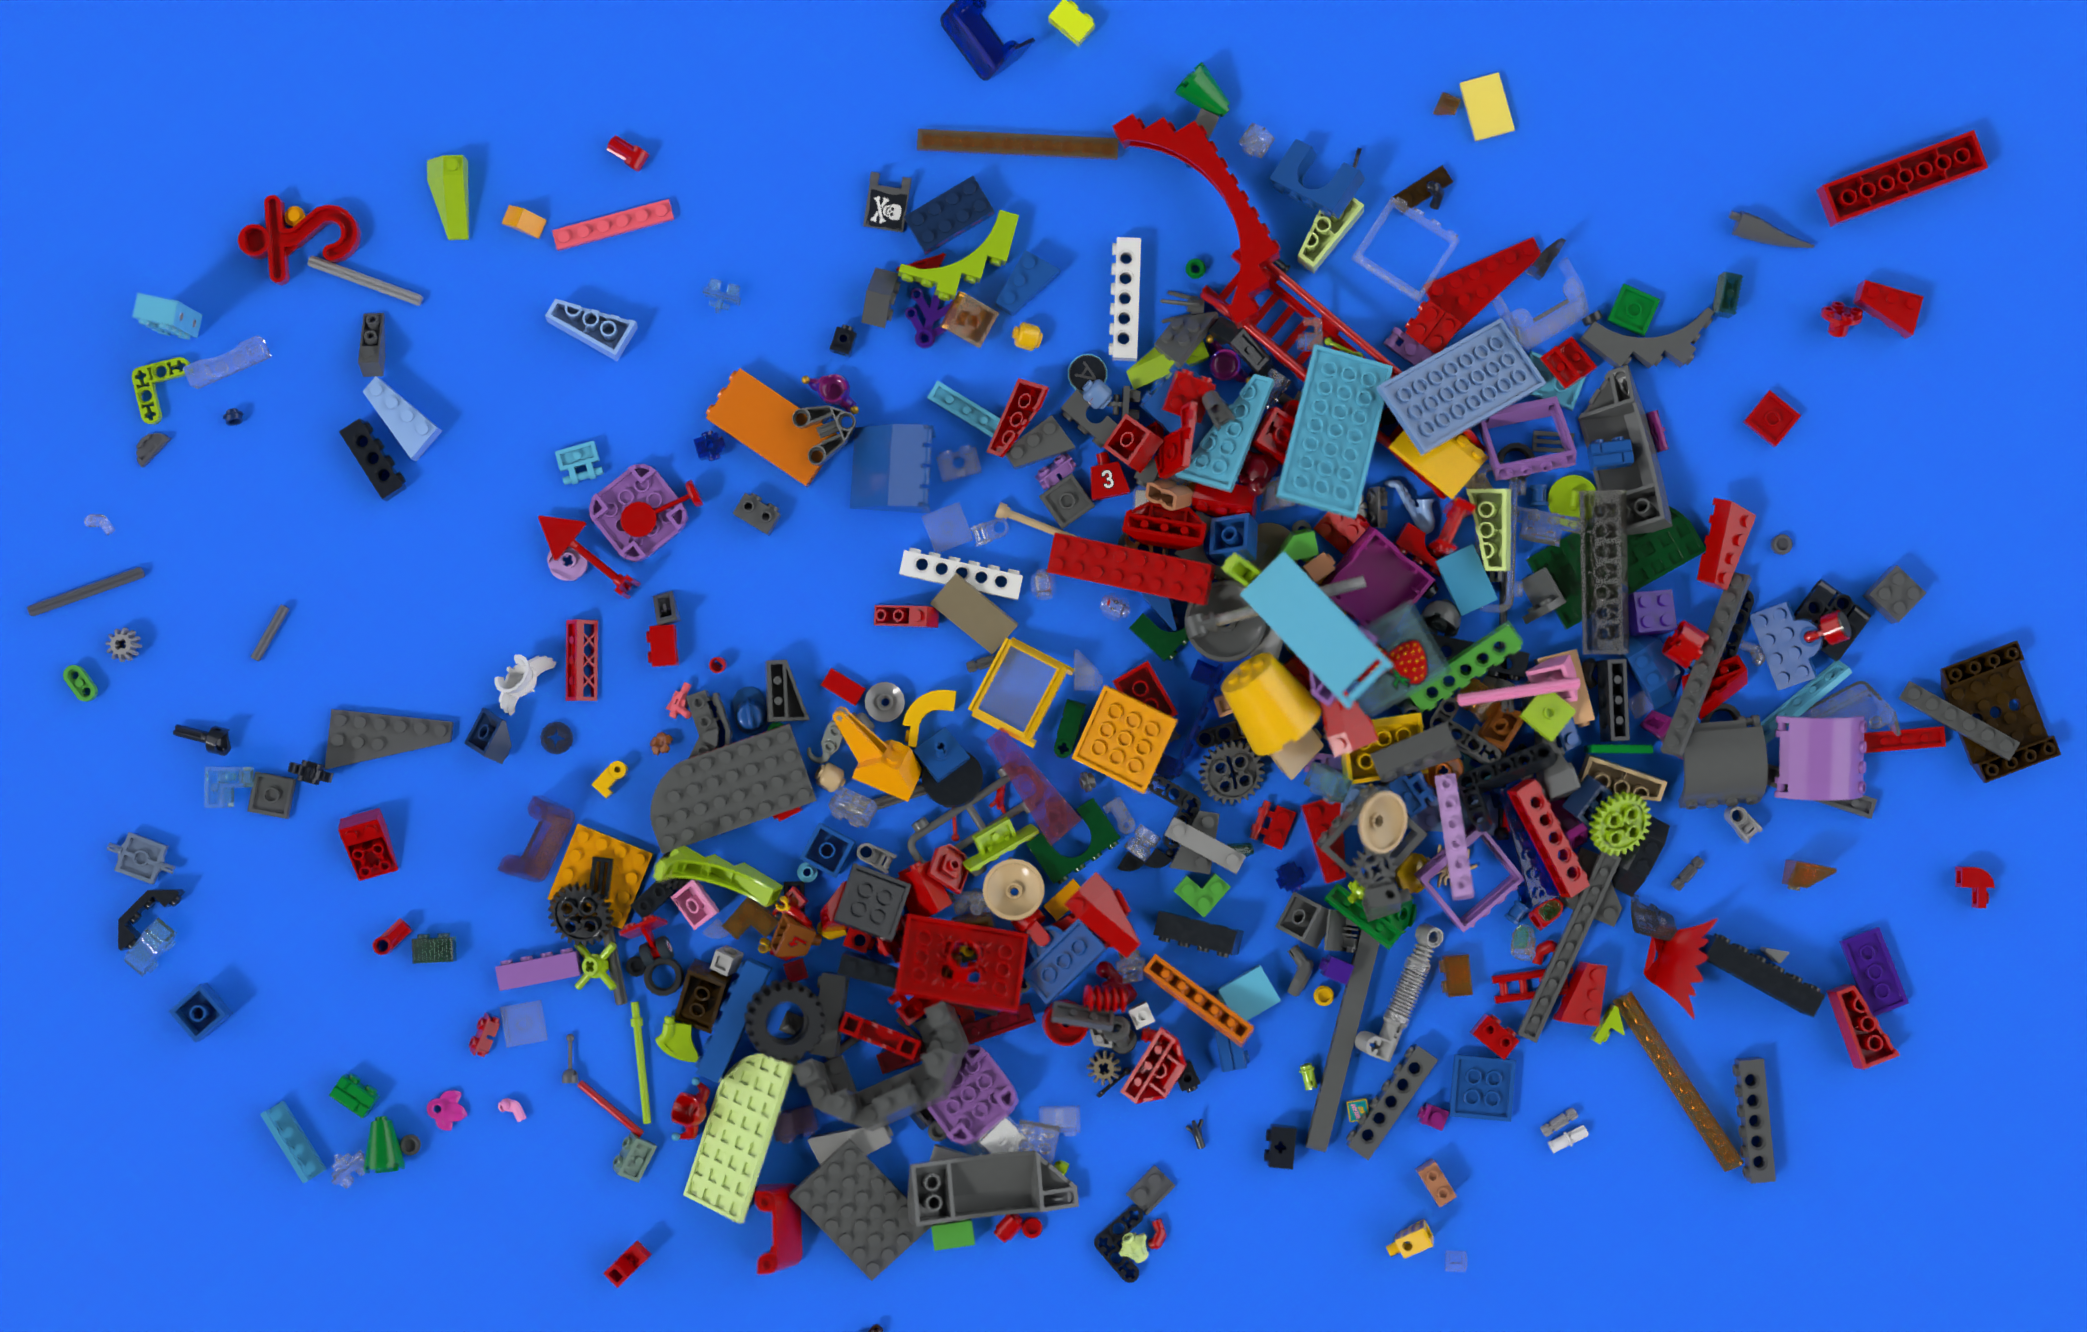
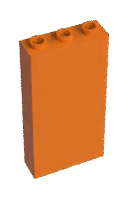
M741 368L738 371H734L729 377L730 383L726 388L723 387L718 393L717 397L719 399L715 405L711 404L707 409L706 419L808 488L823 464L815 466L808 460L809 450L822 443V441L838 434L834 433L821 439L816 427L824 425L822 423L814 424L804 429L796 427L792 421V416L800 408ZM805 414L797 415L796 422L800 425L805 424L807 416ZM815 451L812 453L811 458L814 462H820L823 454L820 451Z

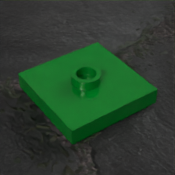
M1623 283L1606 321L1644 337L1661 299Z

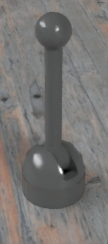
M568 1034L566 1037L568 1041V1069L562 1075V1083H578V1073L572 1069V1041L574 1040V1035Z

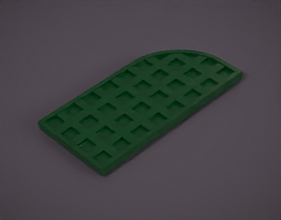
M1669 506L1672 527L1650 533L1607 537L1602 516L1527 558L1526 562L1533 574L1545 567L1549 571L1566 603L1557 607L1554 611L1564 629L1567 630L1706 552V548L1691 522L1682 513Z

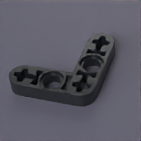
M1153 775L1147 789L1151 793L1177 806L1178 808L1173 817L1178 818L1183 815L1187 819L1186 824L1191 826L1201 806L1199 797L1161 776ZM1159 779V784L1166 787L1165 790L1155 788L1154 790L1152 782ZM1172 788H1176L1179 792L1175 800L1169 797V791ZM1194 799L1195 807H1190L1188 810L1191 815L1189 816L1187 813L1181 812L1182 809L1187 810L1189 807L1187 800ZM1163 834L1162 841L1166 847L1174 849L1181 845L1178 842L1169 844L1170 840Z
M1136 1205L1127 1207L1094 1238L1096 1249L1120 1277L1128 1283L1135 1282L1138 1279V1267L1127 1256H1122V1260L1119 1263H1115L1111 1260V1255L1121 1250L1117 1242L1142 1221L1143 1212ZM1131 1210L1133 1212L1138 1211V1219L1132 1218L1130 1221H1128L1129 1224H1131V1226L1128 1227L1126 1222L1121 1218L1124 1216L1127 1220L1130 1217L1129 1212ZM1114 1224H1123L1124 1231L1121 1234H1116L1112 1229ZM1100 1237L1103 1239L1108 1238L1107 1244L1110 1248L1112 1245L1115 1246L1110 1249L1107 1255L1104 1253L1107 1251V1248L1104 1245H1098ZM1127 1260L1129 1262L1126 1263L1129 1270L1135 1269L1133 1272L1134 1277L1130 1275L1126 1277V1270L1123 1267L1119 1270L1118 1267L1122 1266Z

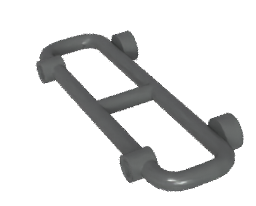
M1008 762L997 770L1001 778L979 791L973 801L967 805L952 808L931 823L925 817L914 822L911 826L915 833L910 836L907 844L909 853L916 863L921 861L922 864L927 862L916 849V842L964 810H967L979 830L954 845L960 851L974 843L972 837L974 834L1007 816L1009 819H1012L1023 811L1028 814L1036 809L1035 803L1044 794V785L1037 773L1029 766H1019L1014 769L1011 762ZM1027 774L1036 786V793L985 825L973 805L1019 775Z

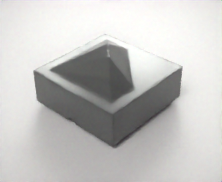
M787 1011L779 1030L794 1035L801 1028L804 1017Z

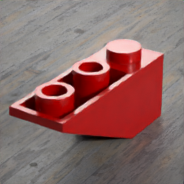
M875 605L874 625L938 628L939 611L934 607Z

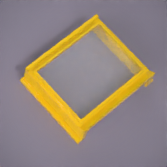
M1014 637L1011 640L1005 638L968 709L972 711L971 716L1034 748L1037 741L1033 737L1066 674L1072 676L1075 669Z

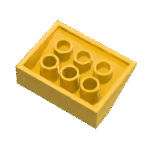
M1405 430L1389 447L1451 499L1460 492L1489 458L1480 448H1477L1467 437L1461 434L1424 455L1420 454Z
M1421 712L1371 719L1379 740L1341 755L1343 781L1351 785L1381 780L1370 754L1423 732ZM1428 768L1421 770L1423 774L1428 773Z

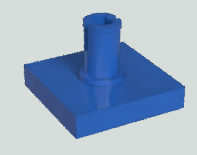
M945 727L913 750L914 755L937 783L970 760V756Z

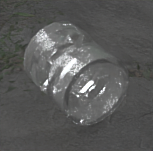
M1140 824L1134 831L1135 837H1130L1124 847L1145 862L1151 854L1150 849L1155 848L1161 838Z

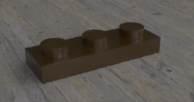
M1443 165L1391 198L1401 215H1404L1432 197L1431 192L1426 190V186L1430 181L1438 182L1443 189L1453 183Z

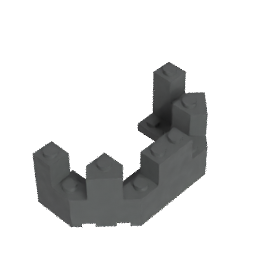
M944 1001L925 1009L928 1018L916 1022L928 1052L921 1056L923 1064L858 1092L843 1055L824 1063L810 1059L793 1067L800 1086L807 1089L813 1107L871 1131L946 1100L961 1067L963 1057L969 1047V1042L955 1007Z

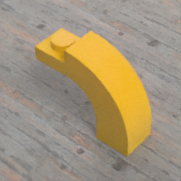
M931 691L920 696L912 703L903 720L904 726H910V730H906L905 742H908L909 747H917L920 723L928 713L935 710L954 712L956 691Z

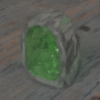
M1527 924L1519 925L1512 934L1511 955L1515 959L1532 961L1536 955L1534 930Z

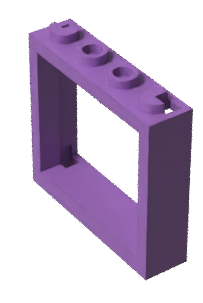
M1557 396L1510 405L1487 420L1477 424L1496 481L1576 465L1577 452ZM1549 416L1553 417L1564 452L1499 465L1488 432L1489 428Z
M1473 824L1464 830L1466 847L1480 837L1510 875L1459 919L1429 883V880L1448 864L1445 848L1414 874L1455 926L1462 932H1465L1470 927L1473 928L1476 921L1481 917L1487 916L1491 912V908L1496 904L1502 903L1506 899V895L1511 891L1517 890V886L1525 880L1487 832L1477 831Z

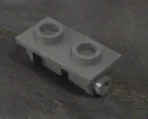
M1385 487L1368 488L1366 496L1368 513L1366 519L1373 528H1386V524H1388L1387 510H1381V506H1387L1388 492Z

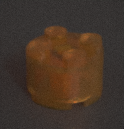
M1472 678L1470 679V684L1462 689L1460 688L1455 694L1454 699L1457 700L1459 694L1490 689L1478 679ZM1501 701L1461 707L1466 711L1469 710L1479 722L1483 723L1501 705Z

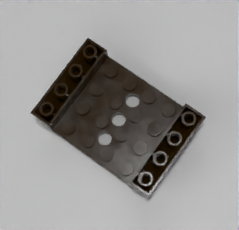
M2017 640L1940 669L1941 690L1947 702L1970 715L1978 714L1982 722L2020 742L2013 756L2008 761L1958 733L1970 765L1984 783L2061 755L2055 737L2048 736L2021 667L2020 661L2024 660V656ZM2012 699L2018 703V708L2015 711L2009 708V702ZM1993 706L1999 710V715L1996 718L1990 715V709Z

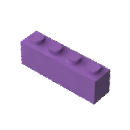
M572 948L560 950L561 954L553 955L552 952L541 953V958L533 959L531 955L521 957V961L513 963L512 959L500 961L501 965L495 967L499 991L580 976L583 972L579 952L573 951Z

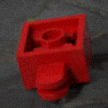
M1288 401L1281 410L1277 407L1268 409L1257 427L1251 442L1252 447L1266 456L1275 459L1280 465H1284L1299 401Z

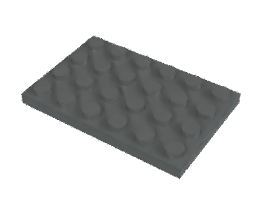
M850 1138L789 1193V1196L871 1281L931 1227V1224L916 1227L909 1223L908 1199Z

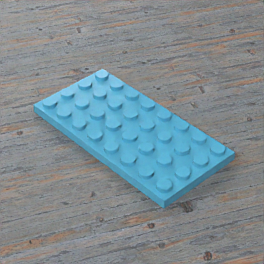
M1316 344L1313 346L1276 497L1353 519L1357 517L1385 402L1376 388L1390 379L1393 366Z

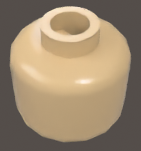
M832 763L821 764L814 776L817 786L828 792H834L837 789L841 790L846 781L843 778V769Z

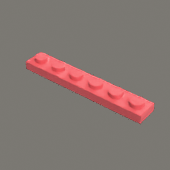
M666 199L552 230L556 248L558 251L675 219L670 201Z

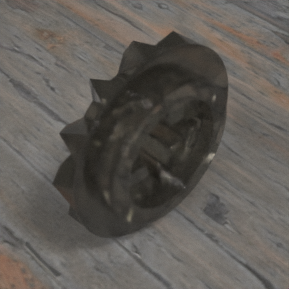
M561 722L549 723L543 728L540 735L541 745L547 752L552 754L566 752L573 742L571 729ZM557 731L558 736L565 738V740H559L555 747L554 740H551L548 736H554Z

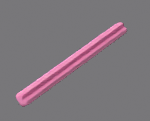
M1578 677L1465 693L1459 694L1457 700L1459 706H1467L1575 690L1580 688V680Z

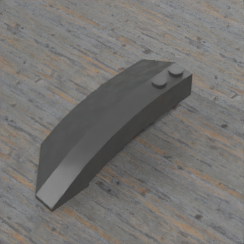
M1628 365L1610 370L1605 375V381L1601 387L1596 389L1589 400L1590 404L1585 412L1581 413L1577 419L1580 423L1586 447L1597 439H1604V442L1612 441L1615 437H1624V439L1631 440L1634 463L1631 466L1593 471L1607 537L1650 533L1672 527V519L1657 453Z
M1034 1150L974 1155L910 1164L907 1200L909 1223L916 1227L979 1217L1046 1212L1079 1207L1077 1186Z

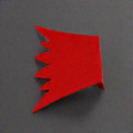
M1718 918L1689 928L1656 933L1652 936L1644 975L1650 982L1675 999L1694 1020V1010L1689 995L1696 996V993L1690 983L1703 981L1701 973L1695 966L1708 959V956L1698 950V948L1704 946L1709 941L1702 937L1713 927ZM1657 951L1658 957L1657 960L1654 962L1655 954Z

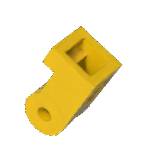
M621 761L612 762L591 785L605 798L609 799L614 793L610 788L619 779L627 775V765Z

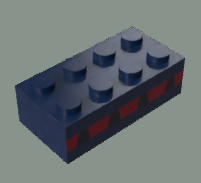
M971 176L905 215L904 220L922 251L927 255L993 216L994 209L974 176Z

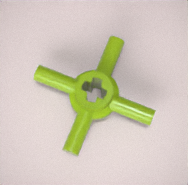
M582 942L578 946L575 944L574 947L585 959L582 964L584 974L576 982L575 987L581 990L590 978H601L606 986L613 991L617 985L606 973L609 969L607 958L617 945L614 942H610L601 954H591Z

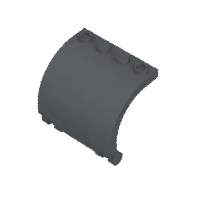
M1751 715L1748 718L1737 716V720L1709 723H1699L1696 720L1683 752L1684 786L1678 800L1680 808L1692 810L1699 806L1714 808L1724 804L1736 806L1739 803L1753 805L1761 801L1767 786L1768 763L1765 737L1759 715Z

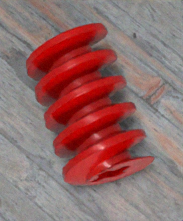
M1090 985L1085 986L1083 1004L1084 1007L1088 1005L1090 1011L1093 1010L1095 1005L1098 1012L1101 1011L1102 1006L1105 1007L1106 1012L1109 1011L1110 1006H1112L1113 1012H1117L1118 1007L1121 1008L1122 1013L1125 1012L1128 1002L1127 988L1124 990L1121 986L1117 987V989L1114 986H1110L1109 989L1107 986H1102L1101 988L1098 985L1093 986V988Z

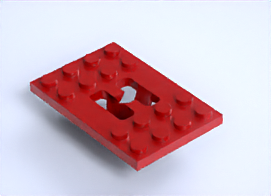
M907 914L895 993L1017 1014L1028 934ZM952 944L947 955L944 951L945 945ZM958 946L970 947L977 955L976 962L968 961V967H960L956 964V959L951 958V951L958 948ZM943 967H949L954 971L952 979L941 976ZM970 973H979L978 983L967 982Z

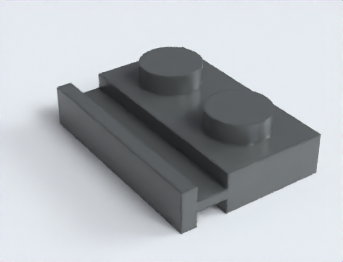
M1153 1165L1132 1186L1126 1195L1148 1215L1175 1187V1184L1157 1166Z

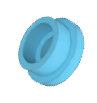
M806 862L802 863L797 870V875L803 882L813 881L818 874L817 868ZM806 868L811 870L810 876L804 875Z

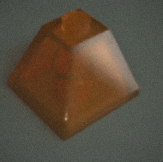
M1786 860L1782 884L1788 885L1787 889L1800 891V887L1808 888L1835 874L1837 868Z

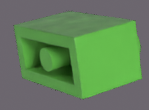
M972 1218L931 1224L934 1251L975 1245Z

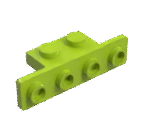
M1006 816L972 836L979 853L962 863L970 872L977 871L986 863L997 860L1000 855L1007 851L1016 849L1021 843L1032 840L1035 835L1040 833L1039 829L1033 824H1028L1015 832L1011 820Z

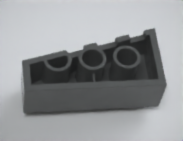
M1444 722L1374 752L1370 756L1381 781L1390 782L1398 777L1460 758L1461 754L1447 723Z

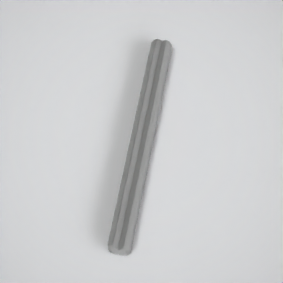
M310 256L308 260V265L315 269L420 306L423 296L315 256Z

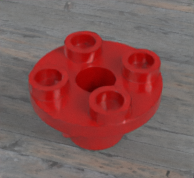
M1834 301L1832 305L1822 308L1821 316L1830 322L1827 330L1828 333L1834 337L1841 338L1847 335L1849 326L1861 323L1863 310L1856 307H1846L1844 303Z

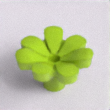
M1356 880L1349 882L1348 888L1352 894L1348 897V900L1351 903H1354L1357 899L1362 900L1364 890L1366 889L1362 885L1360 886Z

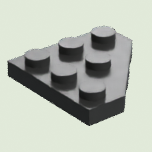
M1580 847L1577 853L1578 863L1581 869L1586 872L1588 879L1599 854ZM1610 882L1594 919L1614 927L1622 907ZM1581 892L1572 898L1559 896L1558 900L1563 903V906L1574 909Z

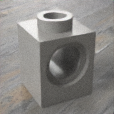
M728 945L723 946L715 951L710 969L725 976L734 974L738 971L744 953Z

